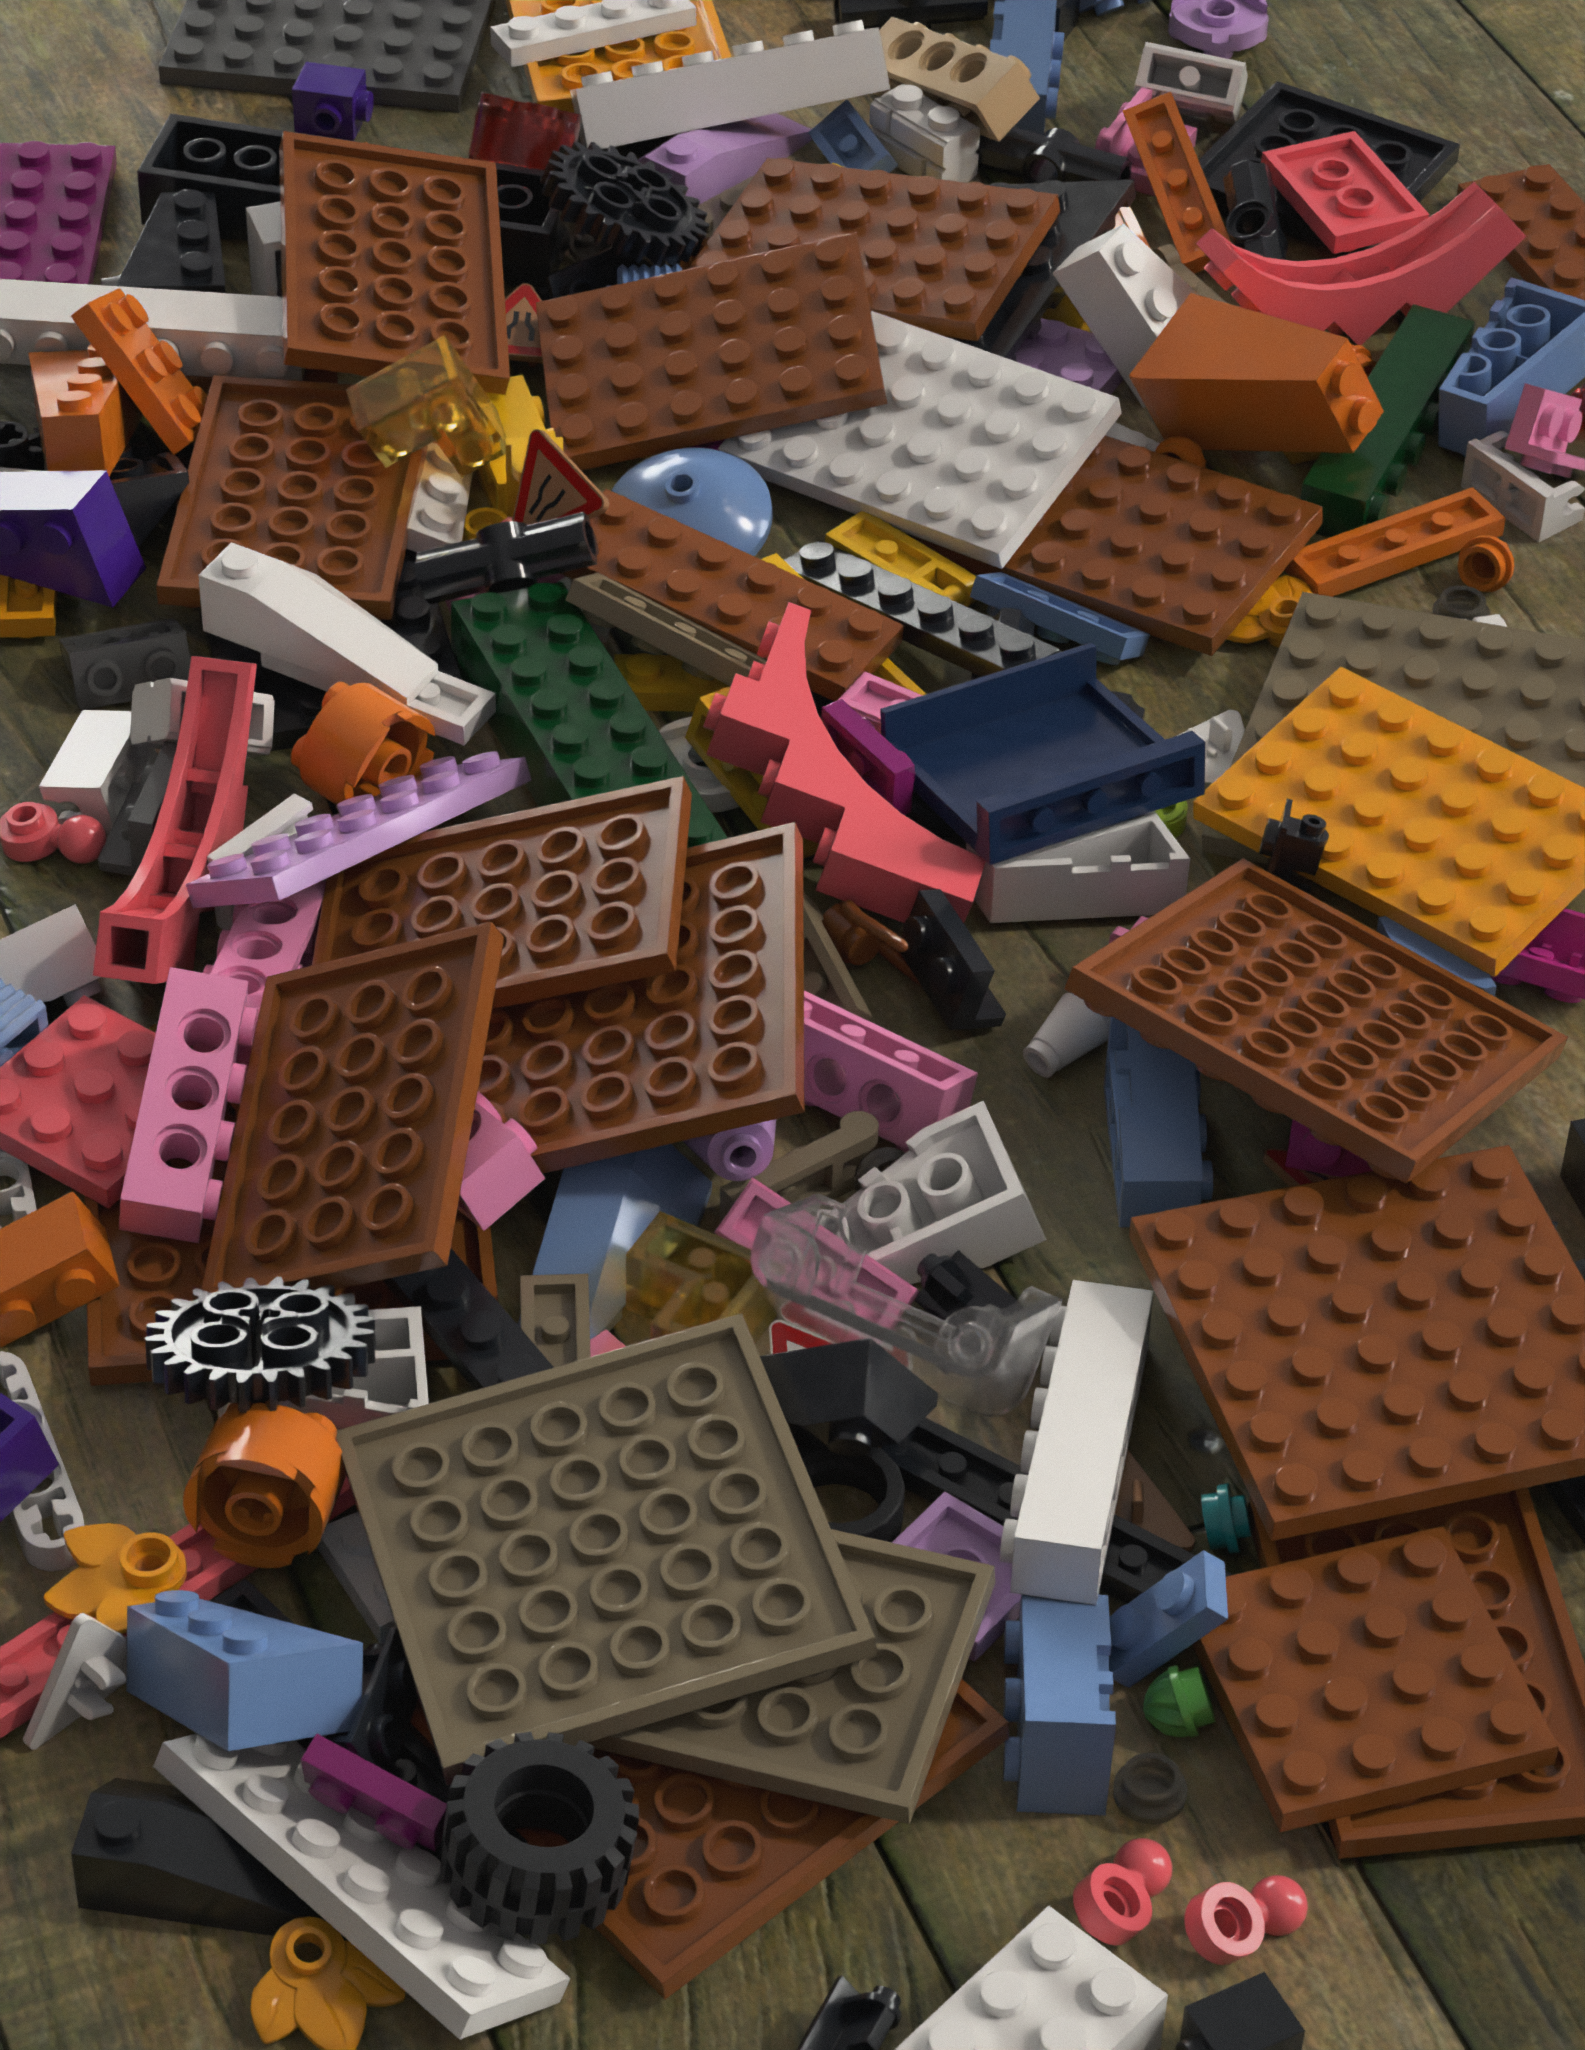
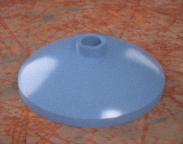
M682 448L654 455L628 470L611 490L752 556H755L767 540L772 526V502L763 478L752 466L742 459L719 450Z

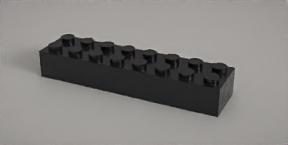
M170 114L137 170L141 224H146L161 193H175L188 189L199 192H215L220 239L248 241L246 208L280 202L279 147L283 130ZM496 163L503 280L519 284H530L532 287L539 286L540 282L546 279L545 276L558 271L576 232L577 224L562 222L559 218L563 211L549 208L548 203L551 198L541 193L544 185L540 183V179L544 170Z

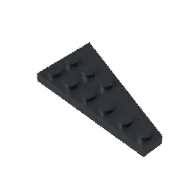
M1134 179L1083 182L1050 180L1032 184H1008L1003 182L990 184L989 186L1012 189L1028 188L1036 192L1058 194L1060 214L979 340L947 338L1017 362L1016 352L1025 339H1034L1042 328L1041 317L1048 308L1055 309L1066 295L1052 273L1078 246L1114 229L1116 226L1115 215L1121 207L1129 208L1136 198Z

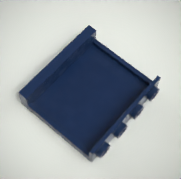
M1092 642L880 709L881 735L896 749L906 753L915 765L913 791L989 865L1205 794V741L1193 731L1168 739H1164L1096 679V646Z

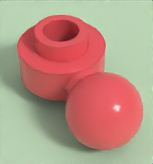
M22 802L16 804L0 818V843L3 852L7 857L15 861H36L47 857L58 848L68 860L78 864H86L98 859L107 840L105 829L97 819L88 815H76L67 819L63 824H59L54 809L41 803Z
M1148 1838L1130 1840L1119 1848L1114 1857L1113 1864L1105 1863L1099 1865L1076 1885L1073 1892L1074 1909L1081 1926L1088 1934L1106 1944L1117 1946L1127 1943L1149 1924L1152 1917L1150 1898L1160 1894L1167 1887L1172 1876V1862L1166 1849L1158 1842Z
M1282 1875L1263 1878L1252 1888L1250 1893L1235 1883L1221 1882L1202 1891L1190 1900L1185 1911V1929L1190 1943L1199 1955L1211 1963L1228 1965L1256 1951L1262 1943L1264 1933L1272 1936H1285L1296 1931L1306 1918L1308 1902L1302 1887L1293 1879Z

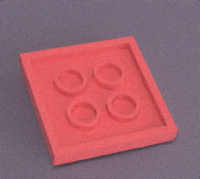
M85 995L82 996L0 1067V1149L109 1209L121 1198L156 1033ZM192 1100L177 1104L186 1110H198L205 1107L203 1104Z

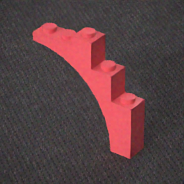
M1473 182L1444 208L1407 232L1372 248L1337 258L1309 261L1267 258L1235 246L1213 228L1196 244L1211 260L1203 267L1225 291L1233 284L1237 287L1231 293V296L1241 305L1239 307L1325 331L1327 329L1330 333L1339 336L1345 332L1357 345H1362L1398 310L1406 316L1413 304L1447 313L1526 236L1507 214Z
M788 602L781 624L768 622L756 654L766 658V664L754 661L748 677L735 674L727 696L715 693L703 726L714 731L706 755L764 776L757 794L769 799L761 818V823L775 827L795 822L802 838L818 843L812 862L823 866L815 891L843 901L852 900L859 907L905 923L906 919L910 916L919 890L941 889L964 923L974 901L986 861L981 856L939 838L901 814L861 778L837 749L817 713L806 677L804 642L811 610Z
M191 656L185 705L164 800L142 862L128 888L112 906L100 911L93 976L159 984L167 982L170 967L193 971L200 913L214 911L215 908H193L186 884L209 874L207 856L243 831L248 785H243L257 664Z

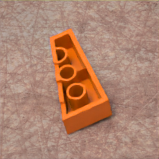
M92 345L87 347L88 350L28 352L36 417L42 439L43 452L45 453L47 471L107 470L110 476L144 415Z

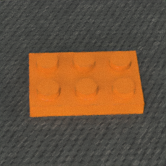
M118 288L88 302L72 314L71 318L171 453L175 455L194 444L208 395L200 387H193L180 370L182 368V361L177 352L166 341H159L146 323L149 321V318L140 302L130 294L125 295Z

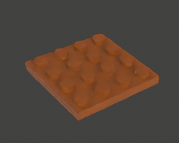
M1443 1526L1227 1576L1228 1620L1192 1644L1280 1833L1554 1765L1556 1762L1559 1745Z

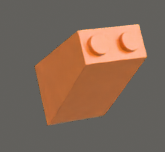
M1193 293L1189 294L1129 374L1133 385L1164 440L1173 436H1183L1202 446V450L1354 453L1366 435L1375 427L1379 417L1384 412L1348 338Z

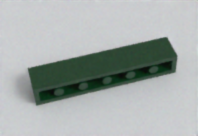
M1413 304L1368 376V380L1384 410L1375 427L1366 435L1354 453L1321 452L1302 482L1300 499L1323 506L1322 525L1315 534L1330 538L1385 518L1389 497H1398L1406 480L1408 466H1417L1420 461L1426 435L1434 436L1438 431L1439 389L1461 354L1470 351L1475 321Z

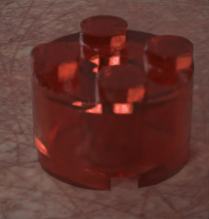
M482 92L480 103L477 106L468 159L544 170L553 151L558 152L563 144L571 148L574 142H578L581 115L558 110V108L546 105L519 102L510 98Z

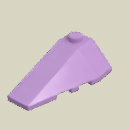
M775 113L677 134L637 159V162L645 164L651 161L655 163V170L660 173H671L673 175L671 182L687 186L689 189L685 196L697 198L701 204L755 175L767 158H787L813 139L808 134L811 130L810 128Z

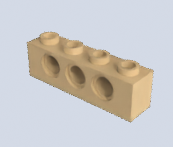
M891 17L879 30L890 89L892 90L902 84L919 87L926 97L942 106L956 109L960 117L980 128V135L1000 142L1040 99L1029 81L1031 78L1029 69L1015 56L1009 55L1004 57L991 52L981 44L973 46L960 41L950 33L943 35L929 30L919 22L912 24L895 17ZM890 90L876 92L874 94L877 96H881Z

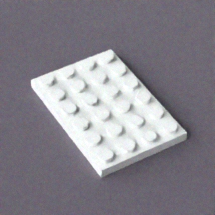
M871 311L888 404L725 439L718 448L720 451L732 454L748 463L760 474L763 480L854 514L864 511L880 518L902 532L1003 569L1122 412L1119 398Z

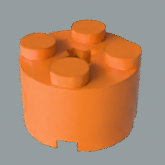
M340 681L332 685L325 693L321 711L314 719L307 734L303 735L295 743L291 752V763L300 770L301 778L307 787L335 805L360 795L372 794L375 797L381 794L379 785L385 781L406 775H414L415 778L422 775L420 766L432 761L434 757V752L426 748L427 733L435 736V729L431 721L376 686L370 683H357L350 686Z
M230 1403L226 1412L214 1423L184 1490L183 1507L190 1525L196 1532L199 1525H201L216 1539L212 1547L224 1557L243 1565L257 1568H280L291 1565L294 1556L307 1550L309 1555L320 1543L346 1476L341 1455L342 1450L335 1440L337 1429L333 1422L319 1413L310 1412L304 1414L279 1404L276 1411H270L265 1403H253L251 1409L246 1413H240L238 1403Z

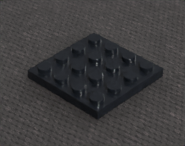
M1276 81L1199 159V163L1217 208L1229 212L1223 178L1230 172L1231 165L1247 159L1251 162L1261 163L1262 152L1355 131L1420 203L1458 162L1460 144ZM1273 185L1282 231L1293 235L1299 240L1311 241L1327 247ZM1378 244L1371 245V246H1366V247H1362V248H1358V249H1356L1355 251H1352V252H1341V254H1342V255H1347V254L1355 253V252H1358V251H1362V250H1366V249L1372 248V247H1374V246H1376V245H1378Z

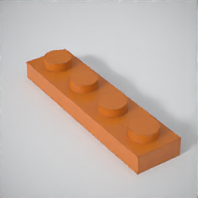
M1170 91L1122 111L1175 248L1180 255L1181 263L1195 274L1205 270L1203 267L1211 261L1196 244L1211 228L1230 242L1231 240Z
M1471 487L1304 546L1284 571L1288 575L1306 582L1313 594L1333 597L1459 552L1468 541L1477 536L1490 535L1496 538L1503 536L1506 518L1476 489Z

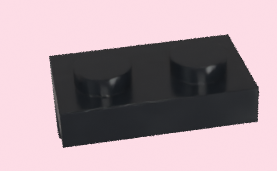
M919 890L910 916L906 919L903 926L901 938L908 943V949L905 952H900V954L950 1030L1002 1026L1006 1013L989 989V984L995 972L994 968L942 890Z

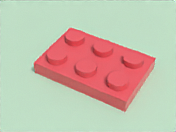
M1355 131L1262 152L1261 163H1265L1268 166L1273 185L1333 254L1352 252L1358 248L1383 243L1407 232L1429 218L1430 214Z

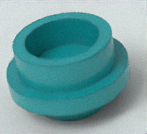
M1229 1483L1217 1485V1492L1201 1495L1208 1543L1211 1550L1227 1548L1229 1554L1241 1553L1240 1538L1252 1537L1247 1500L1245 1495L1232 1497Z

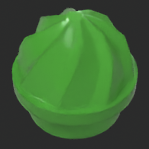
M1177 1665L1169 1667L1167 1671L1160 1674L1150 1684L1144 1698L1143 1711L1146 1719L1164 1735L1174 1737L1190 1736L1192 1738L1200 1735L1199 1727L1216 1722L1213 1706L1198 1666L1180 1671Z

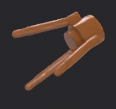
M852 900L837 903L824 913L822 923L844 963L862 965L872 960L879 953L909 979L922 987L900 954V952H905L908 949L906 940L865 914Z

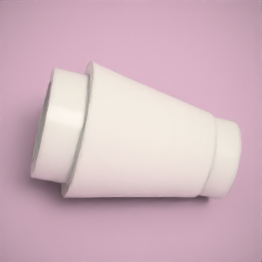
M1072 993L1063 994L1030 1041V1044L1024 1048L1023 1056L1025 1061L1038 1075L1045 1078L1051 1077L1056 1071L1061 1070L1108 1040L1110 1017L1091 1011L1085 1005L1083 999Z

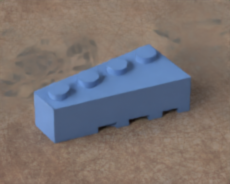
M1511 277L1505 285L1504 298L1502 301L1496 300L1489 310L1488 323L1484 328L1479 327L1472 337L1470 351L1461 354L1439 389L1438 446L1461 453L1465 457L1469 441L1475 438L1481 440L1498 431H1505L1509 434L1525 383L1566 394L1585 378V300Z

